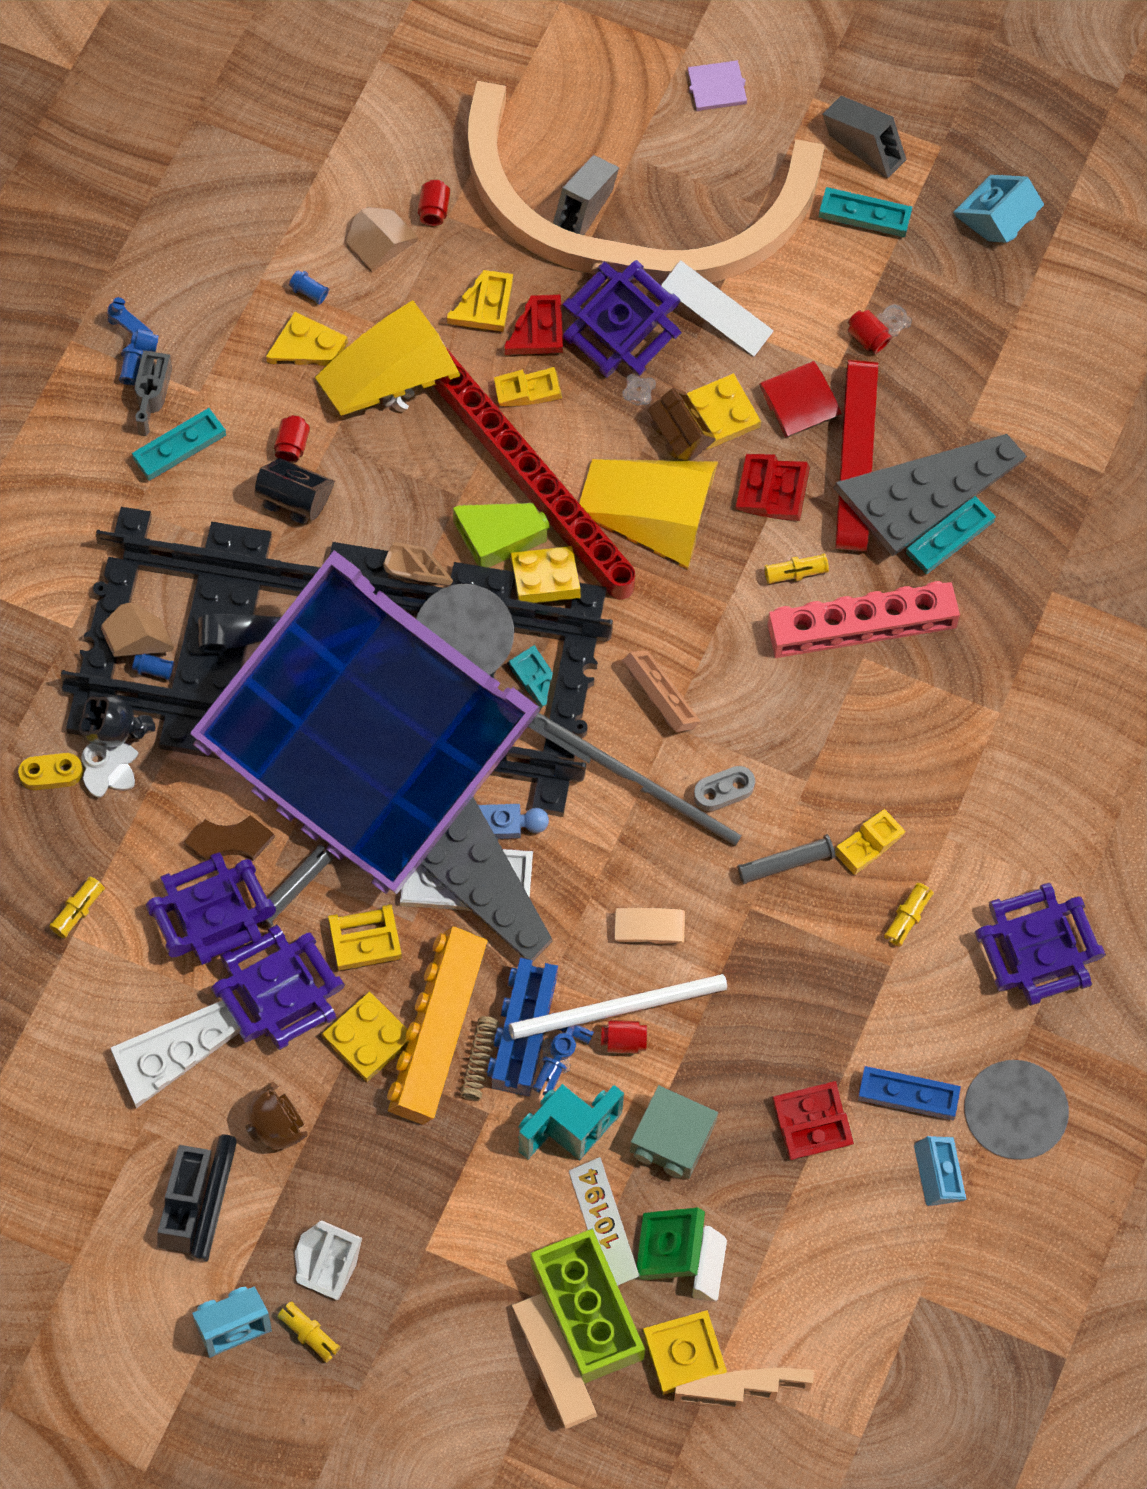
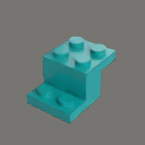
M563 1084L556 1091L553 1089L549 1090L540 1102L542 1107L534 1115L529 1113L519 1124L518 1152L529 1160L542 1144L551 1137L580 1161L622 1114L624 1092L615 1085L608 1092L602 1090L592 1102L594 1108H591Z

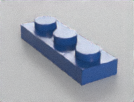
M865 1066L858 1101L954 1121L961 1086Z

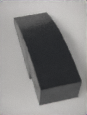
M184 1145L178 1146L165 1194V1206L157 1232V1248L185 1253L191 1252L209 1170L211 1150Z

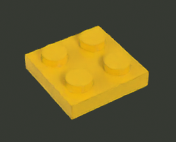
M734 373L687 393L716 438V441L707 447L706 450L761 427V420Z
M572 546L511 553L518 600L537 603L581 598Z
M370 991L322 1033V1038L366 1082L403 1051L409 1042L406 1040L408 1029Z
M708 1310L643 1328V1334L662 1395L675 1392L677 1386L708 1376L727 1373Z

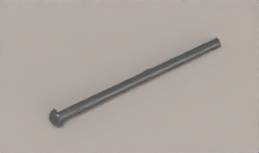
M538 713L528 725V728H531L590 764L592 759L618 776L643 786L640 790L641 792L650 794L732 845L736 846L742 835L541 713Z

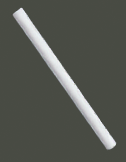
M721 974L510 1023L509 1032L514 1040L727 990V982L725 976Z

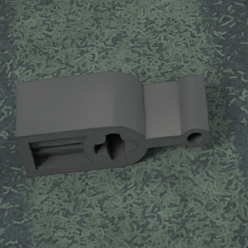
M143 350L135 383L136 399L140 408L135 417L138 434L141 436H147L150 432L149 420L151 413L158 412L164 405L172 373L171 357L169 354Z

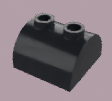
M279 458L260 468L255 484V496L263 499L262 506L264 508L279 512L282 507L291 511L290 518L299 523H307L308 519L315 520L328 501L335 481Z

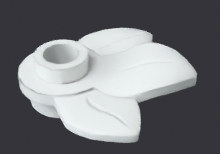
M94 743L86 746L82 752L81 759L83 766L86 768L83 780L89 792L95 797L101 798L109 787L121 791L132 789L135 786V778L128 764L136 759L138 752L126 743L117 747H104ZM97 755L103 757L101 762H93L92 759Z

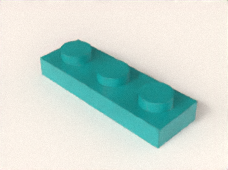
M826 187L819 211V218L906 237L913 207Z
M207 408L134 451L132 458L150 481L225 437L226 429L212 410Z
M974 496L907 548L906 554L927 575L995 522L996 516Z

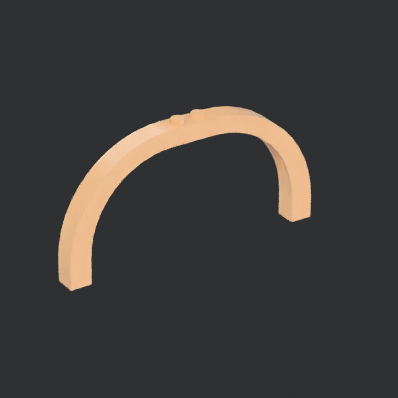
M477 81L468 121L469 164L477 192L493 219L517 243L545 260L565 268L595 275L599 271L597 267L605 261L617 273H622L633 261L638 260L644 266L643 270L662 285L681 260L710 283L721 281L757 266L779 250L797 231L813 202L825 145L795 140L787 179L773 206L753 226L727 241L699 249L660 250L576 234L541 217L525 204L514 191L502 169L497 149L498 133L506 104V86ZM635 278L630 281L631 283H640Z

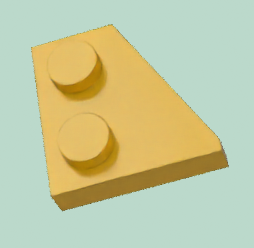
M483 270L475 280V285L464 293L459 305L454 311L451 310L448 313L447 324L504 332L513 285V274Z
M294 312L267 354L266 359L270 364H276L277 361H295V365L315 363L319 366H327L344 350L348 343V337Z

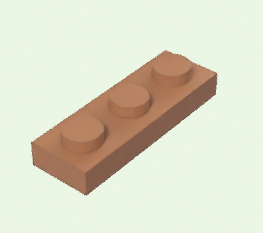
M648 650L630 652L623 659V662L629 668L630 675L641 684L647 692L648 699L664 715L665 722L676 732L693 730L701 722Z

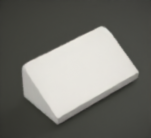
M706 1225L703 1227L698 1275L695 1276L692 1296L695 1299L715 1302L718 1300L727 1240L718 1231Z

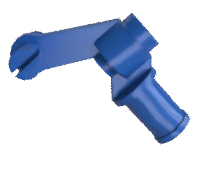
M117 297L108 306V322L112 325L120 324L132 334L130 344L121 351L123 363L119 381L126 385H135L143 350L156 352L159 335L153 334L147 326L125 308L124 299Z
M579 1025L558 1029L564 1033L555 1036L551 1042L550 1052L554 1058L543 1057L542 1062L544 1065L532 1089L540 1093L545 1081H547L542 1095L545 1096L549 1090H554L561 1073L567 1070V1067L560 1060H567L575 1051L576 1043L573 1037L589 1044L594 1031Z

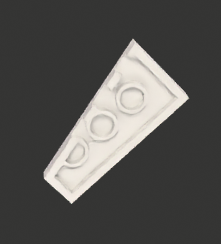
M220 1001L113 1046L110 1049L137 1109L236 1036L241 1029L223 1001Z

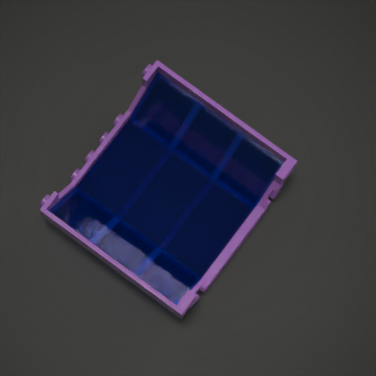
M334 550L190 734L197 739L193 745L204 754L209 756L213 752L253 784L254 787L251 791L264 802L271 798L279 805L276 811L290 822L294 817L304 824L301 828L304 833L315 841L321 837L329 843L326 850L339 860L346 856L374 877L371 883L385 894L389 890L397 894L540 710L536 704L515 688H507L504 692L499 690L497 687L500 683L496 679L489 676L390 600L381 591L375 595L373 593L375 588L362 575L361 571Z

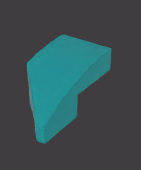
M535 645L511 659L507 665L535 702L543 708L547 704L553 672Z

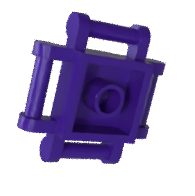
M638 260L633 261L622 273H617L609 264L603 261L597 267L599 271L572 299L567 298L562 304L577 319L566 330L562 338L569 344L573 343L600 367L599 372L606 378L617 369L622 361L635 374L640 376L646 370L645 366L672 338L676 339L682 333L666 317L668 313L678 306L681 299L674 293L670 294L643 270L644 266ZM634 278L638 280L662 304L659 307L656 306L630 281ZM607 279L610 280L583 309L580 308ZM659 324L664 330L635 358L631 352ZM585 327L607 348L614 352L609 359L580 334Z
M218 852L210 855L211 859L176 874L170 875L167 873L160 876L168 896L150 899L146 903V909L149 915L155 918L166 941L165 948L170 957H178L194 951L201 965L211 962L212 957L250 941L254 944L262 940L256 924L272 917L276 913V907L272 900L267 899L255 875L256 868L249 859L240 861L236 864L235 868L228 870L221 853ZM213 871H216L218 874L183 890L177 891L176 889L177 886ZM245 882L256 904L255 908L248 910L236 886L237 883ZM174 910L186 937L180 938L177 936L167 915L168 912Z
M1048 882L1040 885L1039 889L1003 901L999 898L989 901L990 912L996 925L983 926L974 933L977 941L983 944L996 976L994 982L998 991L1018 987L1019 990H1023L1028 1004L1032 1006L1040 1003L1043 998L1077 987L1084 989L1092 986L1090 974L1084 965L1098 961L1105 957L1106 954L1102 945H1098L1083 910L1085 904L1082 897H1074L1065 903L1058 904L1053 886ZM1042 901L1046 909L1011 920H1007L1005 916L1007 912ZM1072 914L1086 951L1078 953L1075 937L1066 918L1067 915ZM995 938H998L1012 974L1007 972L994 940ZM1070 973H1073V974H1074V975H1072V976H1069V977H1066V978H1063V979H1060V980H1057V981H1053V982H1050V983H1047V984H1044V985H1041V986H1038V987L1035 986L1036 984H1039V983H1042V982H1045V981H1048V980H1051V979H1054V978H1057V977H1060V976H1064V975H1067V974H1070Z
M275 925L268 929V933L262 936L261 941L254 944L250 942L234 952L227 951L220 955L221 961L231 977L219 980L211 987V990L216 998H221L241 1029L239 1034L244 1042H249L265 1034L266 1037L269 1036L277 1049L281 1050L289 1045L288 1042L323 1022L328 1024L336 1019L335 1012L331 1005L326 1002V999L340 992L345 987V984L340 976L336 977L317 949L315 945L317 941L312 933L309 932L300 936L289 945L281 928ZM272 945H275L278 949L277 952L244 970H241L238 965ZM305 952L324 981V986L317 988L313 982L312 975L302 962L299 954ZM237 990L255 1018L256 1023H251L232 991ZM317 1009V1011L314 1012L313 1014H311V1015L305 1017L304 1019H302V1020L296 1022L295 1024H293V1025L287 1027L286 1029L281 1030V1029L284 1028L285 1026H287V1025L293 1023L294 1021H296V1020H298V1019L304 1017L305 1015H307V1014H309V1013H311V1012H313L314 1010Z

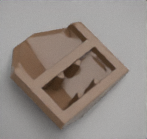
M367 207L354 216L347 239V246L372 273L417 242L418 236L394 210Z
M392 542L383 564L387 573L397 578L430 585L452 584L453 579L426 547Z
M126 603L120 605L101 626L103 635L114 657L172 652L174 649L162 620L138 604Z

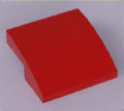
M815 361L759 383L770 411L774 410L785 438L842 414L824 375Z
M746 454L736 509L757 516L800 521L810 471L808 462L778 461L775 454Z
M836 1081L771 1097L790 1160L854 1144L847 1114L843 1111Z

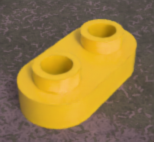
M60 753L29 757L20 764L18 773L20 781L25 788L29 790H45L74 786L81 780L83 768L80 759L76 755ZM65 764L72 766L67 771L61 770V767ZM32 768L40 769L37 774L29 773Z

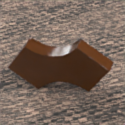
M251 815L240 823L228 826L217 825L205 819L184 841V844L203 861L211 859L210 855L218 852L222 856L242 855L254 861L273 841L275 835Z

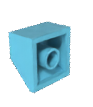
M990 175L953 213L987 241L1007 243L1017 236V232L1026 223L1036 217V213L1042 208L1044 203L1028 177Z
M255 1286L249 1289L247 1287L235 1289L228 1294V1298L217 1303L215 1300L207 1301L197 1307L198 1311L192 1313L195 1325L210 1358L272 1331L269 1313Z

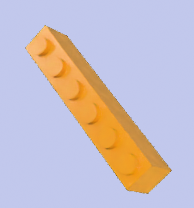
M454 926L443 933H439L433 945V951L436 954L433 963L431 962L428 965L424 974V980L427 981L425 990L419 994L415 1003V1010L418 1013L415 1022L413 1021L410 1024L406 1033V1040L409 1041L406 1052H402L397 1062L396 1069L399 1070L397 1081L392 1083L387 1095V1099L390 1100L388 1112L421 1125L434 1119L488 940Z

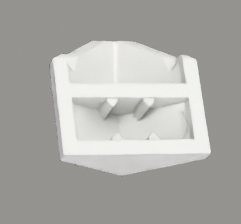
M324 1221L318 1222L301 1235L295 1250L297 1283L335 1300H339L356 1267L362 1238Z

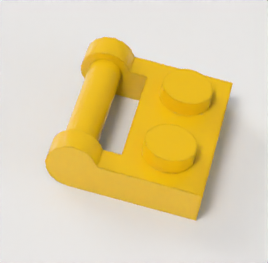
M391 904L383 905L382 909L341 917H338V914L328 916L338 971L402 959ZM385 922L386 926L341 934L342 929Z

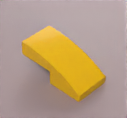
M555 367L526 375L522 369L494 377L500 406L532 405L562 399Z
M884 809L863 823L858 832L836 846L834 852L845 866L856 875L895 844L906 831Z

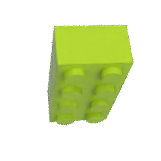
M593 1228L531 1253V1267L584 1384L644 1360L645 1348Z

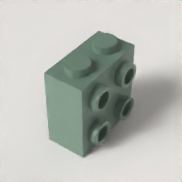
M658 1085L631 1140L630 1152L642 1163L651 1164L653 1162L664 1167L663 1170L675 1178L683 1176L690 1179L717 1123L718 1112Z

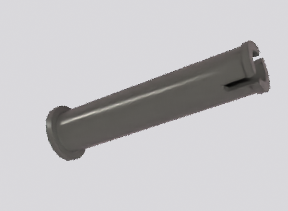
M826 834L823 835V839L748 863L739 864L737 869L743 884H747V882L826 857L833 859L835 858V852L831 839Z
M318 845L310 856L268 898L272 900L276 907V913L272 917L261 921L264 926L271 928L276 917L334 859L328 850L323 852L324 846Z

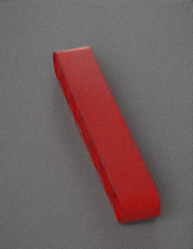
M848 360L839 481L872 472L878 362ZM838 494L835 549L866 551L869 529Z

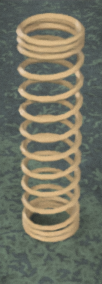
M486 1016L478 1018V1026L476 1027L478 1032L474 1034L476 1039L473 1041L474 1047L471 1048L473 1054L469 1056L471 1061L467 1063L469 1069L466 1070V1074L468 1076L464 1077L466 1083L462 1085L463 1089L460 1092L463 1098L472 1101H479L482 1097V1092L474 1088H464V1086L470 1085L479 1089L484 1088V1086L479 1083L468 1082L466 1078L470 1077L477 1081H485L486 1079L482 1076L470 1075L468 1071L472 1070L480 1074H486L487 1071L482 1068H472L470 1063L484 1067L489 1066V1064L485 1061L473 1060L471 1057L475 1055L482 1059L491 1058L487 1054L475 1053L473 1049L477 1048L485 1052L493 1051L487 1046H477L475 1042L480 1041L488 1045L494 1044L492 1040L478 1038L477 1034L491 1038L496 1036L492 1032L480 1031L478 1027L492 1031L497 1030V1027H499V1022L496 1019Z

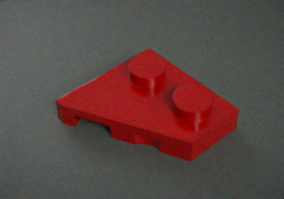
M561 294L530 296L525 305L523 315L519 317L515 324V330L510 340L506 341L504 345L505 355L563 353Z

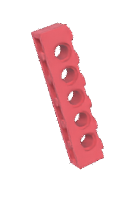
M935 581L923 587L912 588L904 586L893 592L882 593L874 591L863 597L851 598L843 596L832 602L821 603L813 601L802 607H779L769 612L767 626L775 658L955 629L958 625L960 613L952 582L942 583ZM924 604L928 606L930 609L921 610L917 607V605ZM889 609H894L898 611L900 614L890 615L886 611ZM863 614L868 616L869 619L860 620L856 615ZM833 619L839 624L829 625L826 623V620ZM798 624L806 625L809 629L803 631L797 629L795 626Z

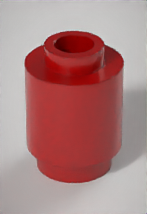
M430 180L421 186L418 215L420 216V221L425 225L439 226L447 217L451 190L443 181Z
M858 310L848 320L850 325L848 332L867 351L872 350L875 354H878L892 339V336L888 333L889 329L870 310H865L864 312Z
M291 415L281 420L274 444L275 456L278 459L281 458L291 463H296L299 461V457L303 456L310 432V426L306 423L305 419L300 416Z
M608 1020V1026L601 1027V1046H607V1053L638 1054V1051H646L647 1025H639V1021Z

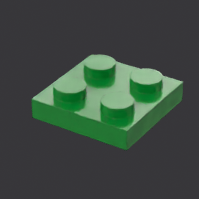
M696 1207L643 1213L636 1266L639 1273L638 1278L641 1280L697 1276L705 1211Z

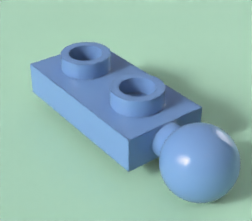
M520 804L478 805L497 839L521 838V827H526L532 833H540L549 824L547 813L540 808H532L526 814L521 815Z

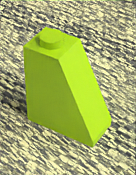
M533 503L458 505L453 508V522L477 566L491 567L511 558V553L527 551L547 542V529L550 528L549 522L543 512L538 513Z

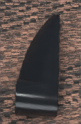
M209 614L201 616L198 619L199 651L206 654H218L226 651L228 648H236L263 641L281 617L236 614Z

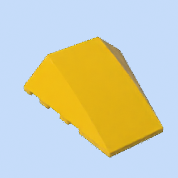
M412 300L357 338L337 355L315 379L342 416L380 403L379 398L391 394L396 398L405 395L406 389L421 384L423 388L435 385L434 380L445 376L453 379L459 377L460 374L439 334Z
M592 459L579 504L597 525L611 532L615 530L627 536V540L635 544L641 543L653 549L655 554L663 558L667 556L679 562V566L688 570L696 543L699 522L708 490H711L718 462Z

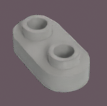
M735 766L703 778L695 786V803L705 811H715L744 800L754 791V774L746 767ZM736 782H740L744 785V787L741 789H737L733 786V784ZM707 793H711L715 796V798L712 800H708L704 797V795Z

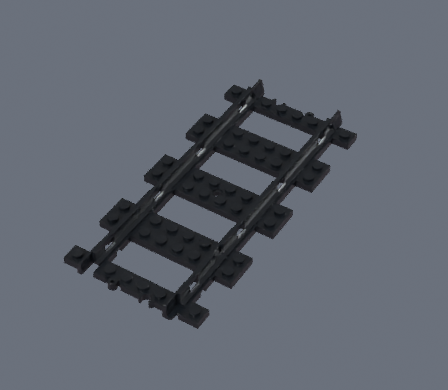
M121 506L115 532L100 531V529L96 531L97 544L123 548L125 551L123 559L108 557L104 573L105 581L108 584L99 581L93 586L94 596L99 601L96 605L91 629L84 633L85 642L93 643L94 647L89 651L80 650V656L83 660L80 673L62 670L60 675L63 692L74 695L66 727L67 733L82 736L79 731V724L82 720L84 705L90 697L96 695H115L123 698L130 704L134 715H148L154 719L164 720L159 741L160 749L220 759L213 752L207 756L193 744L197 739L190 733L243 667L248 645L228 648L226 651L218 654L202 653L199 651L198 643L199 617L209 614L255 615L260 590L299 596L321 567L268 559L272 542V531L212 521L205 548L150 540L147 538L152 519L151 511ZM332 542L330 555L335 550L356 566L362 575L370 581L369 583L375 588L373 591L375 595L381 591L412 616H417L424 603L433 594L443 589L442 587L389 579L390 574L386 572L383 565L388 554L386 550ZM151 550L171 552L172 558L153 555ZM454 562L451 574L453 582L449 586L472 584L493 592L508 608L513 620L514 633L529 635V632L541 633L543 638L564 641L550 720L580 738H584L587 735L588 725L584 720L580 719L583 717L587 691L594 686V678L587 677L583 672L586 669H597L598 662L594 658L597 640L607 642L611 639L613 632V620L601 619L606 587L579 583L581 598H573L571 609L558 608L511 599L514 584L513 571ZM139 570L197 580L172 689L113 679L118 656H113L101 626L120 605L131 603ZM282 571L303 574V579L281 576ZM332 575L314 598L319 600L312 637L315 640L374 618L378 614ZM404 591L426 595V600L403 596ZM542 614L558 617L557 622L537 619L535 618V615ZM431 670L421 724L439 737L472 696L475 689L466 682L445 679ZM496 671L489 676L495 679ZM358 674L361 678L367 681L368 674ZM349 680L344 684L337 685L307 722L309 726L349 757H351L352 752L408 761L412 762L411 772L432 747L430 742L413 729L359 720L364 692ZM117 690L137 693L138 698L116 695ZM315 695L299 697L296 709L290 710L299 716ZM485 696L448 742L449 745L482 767H484L501 745L482 741L490 700ZM235 698L208 734L225 747L228 731L280 740L292 724L269 705L236 700ZM250 713L271 716L272 721L252 718L249 715ZM301 731L286 749L283 763L284 770L346 780L348 767ZM375 733L396 737V742L373 738ZM546 738L543 751L512 746L490 775L501 777V774L511 775L515 780L537 783L532 808L543 809L547 815L564 817L570 781L582 782L584 780L586 763L574 762V754ZM441 751L411 789V792L432 795L457 769L467 786H469L474 780L475 774ZM507 756L529 759L530 764L507 761Z

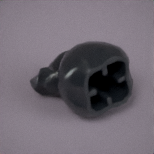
M96 695L90 697L84 705L82 720L79 724V731L85 740L104 747L120 746L128 738L143 739L145 734L154 732L156 729L151 716L140 715L134 718V712L130 704L123 698L115 695Z

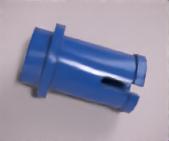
M296 271L289 282L293 292L304 294L318 305L323 303L329 293L328 287L310 278L306 271Z
M138 654L135 656L132 670L138 671V675H141L143 672L169 680L174 661L148 654Z

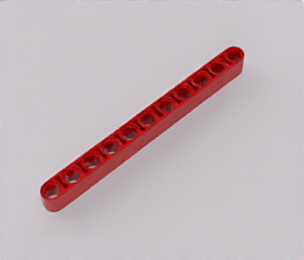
M446 347L460 376L450 379L449 376L434 380V388L535 505L538 511L545 514L549 524L568 546H572L576 556L603 587H606L609 595L618 600L629 598L635 588L636 575L633 566ZM450 382H459L460 384H459V385H456V386H452V385H449L448 383H450ZM476 403L478 406L468 407L467 404ZM492 424L497 427L494 429H488L485 426ZM506 446H512V447H514L515 449H514V450H511V451H507V450H504L503 448L506 447ZM531 468L534 471L526 473L522 469ZM550 490L552 493L545 495L540 493V491ZM566 511L571 515L563 517L558 513ZM585 533L588 534L590 537L582 539L579 538L577 535ZM603 555L608 557L609 559L606 561L597 560L596 557ZM625 578L628 582L617 583L615 579Z

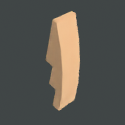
M541 1293L512 1305L514 1315L525 1335L527 1346L540 1371L541 1379L565 1429L597 1417L582 1377L544 1294Z
M766 1368L740 1370L708 1376L677 1386L674 1402L741 1410L743 1397L776 1401L778 1388L811 1391L814 1370Z

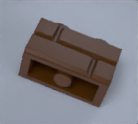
M676 388L670 389L661 397V400H657L648 408V412L652 417L650 421L652 428L658 434L665 437L668 442L665 447L675 459L691 461L702 453L703 449H706L716 441L715 436L686 391Z

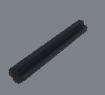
M222 1134L218 1139L191 1249V1258L196 1261L207 1262L209 1260L237 1144L236 1138L231 1135Z

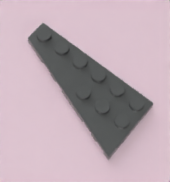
M1004 434L835 483L833 488L888 552L894 556L955 512L971 498L980 494L1021 464L1027 456L1008 434Z
M457 769L419 807L421 811L439 823L468 787L459 770ZM472 797L420 865L521 957L534 961L553 942L476 800ZM410 816L391 837L413 858L433 831L413 816Z

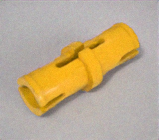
M823 553L799 559L798 556L791 557L790 561L764 565V572L767 584L769 585L790 579L801 581L805 576L829 573V565L826 554Z
M88 877L74 897H69L65 901L66 907L53 923L49 925L50 929L61 938H66L81 917L86 918L89 914V907L105 890V887L95 878Z
M916 883L904 905H899L896 910L897 916L884 934L885 939L891 938L889 942L893 945L901 947L914 924L920 922V914L934 895L932 890L927 892L929 887Z
M293 1301L289 1302L285 1307L294 1317H291L282 1309L278 1314V1318L298 1335L297 1339L302 1344L307 1343L324 1362H329L333 1357L324 1346L334 1355L338 1353L341 1346L336 1344L320 1329V1323L316 1320L311 1321Z

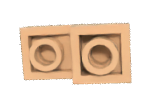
M616 908L615 940L617 942L684 943V910Z

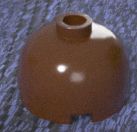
M270 1082L256 1092L248 1103L246 1114L249 1124L245 1127L254 1142L261 1140L270 1148L286 1149L305 1139L308 1134L307 1131L300 1132L299 1128L304 1123L285 1093L279 1097L274 1091L279 1086L274 1082Z

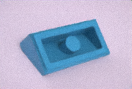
M927 1136L915 1143L914 1149L926 1205L935 1206L967 1200L954 1137Z

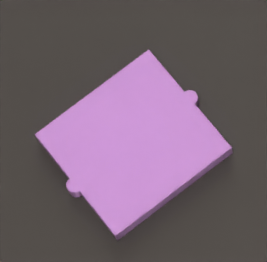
M738 60L688 67L691 84L689 92L693 93L696 111L747 104L744 89L745 79L741 76Z

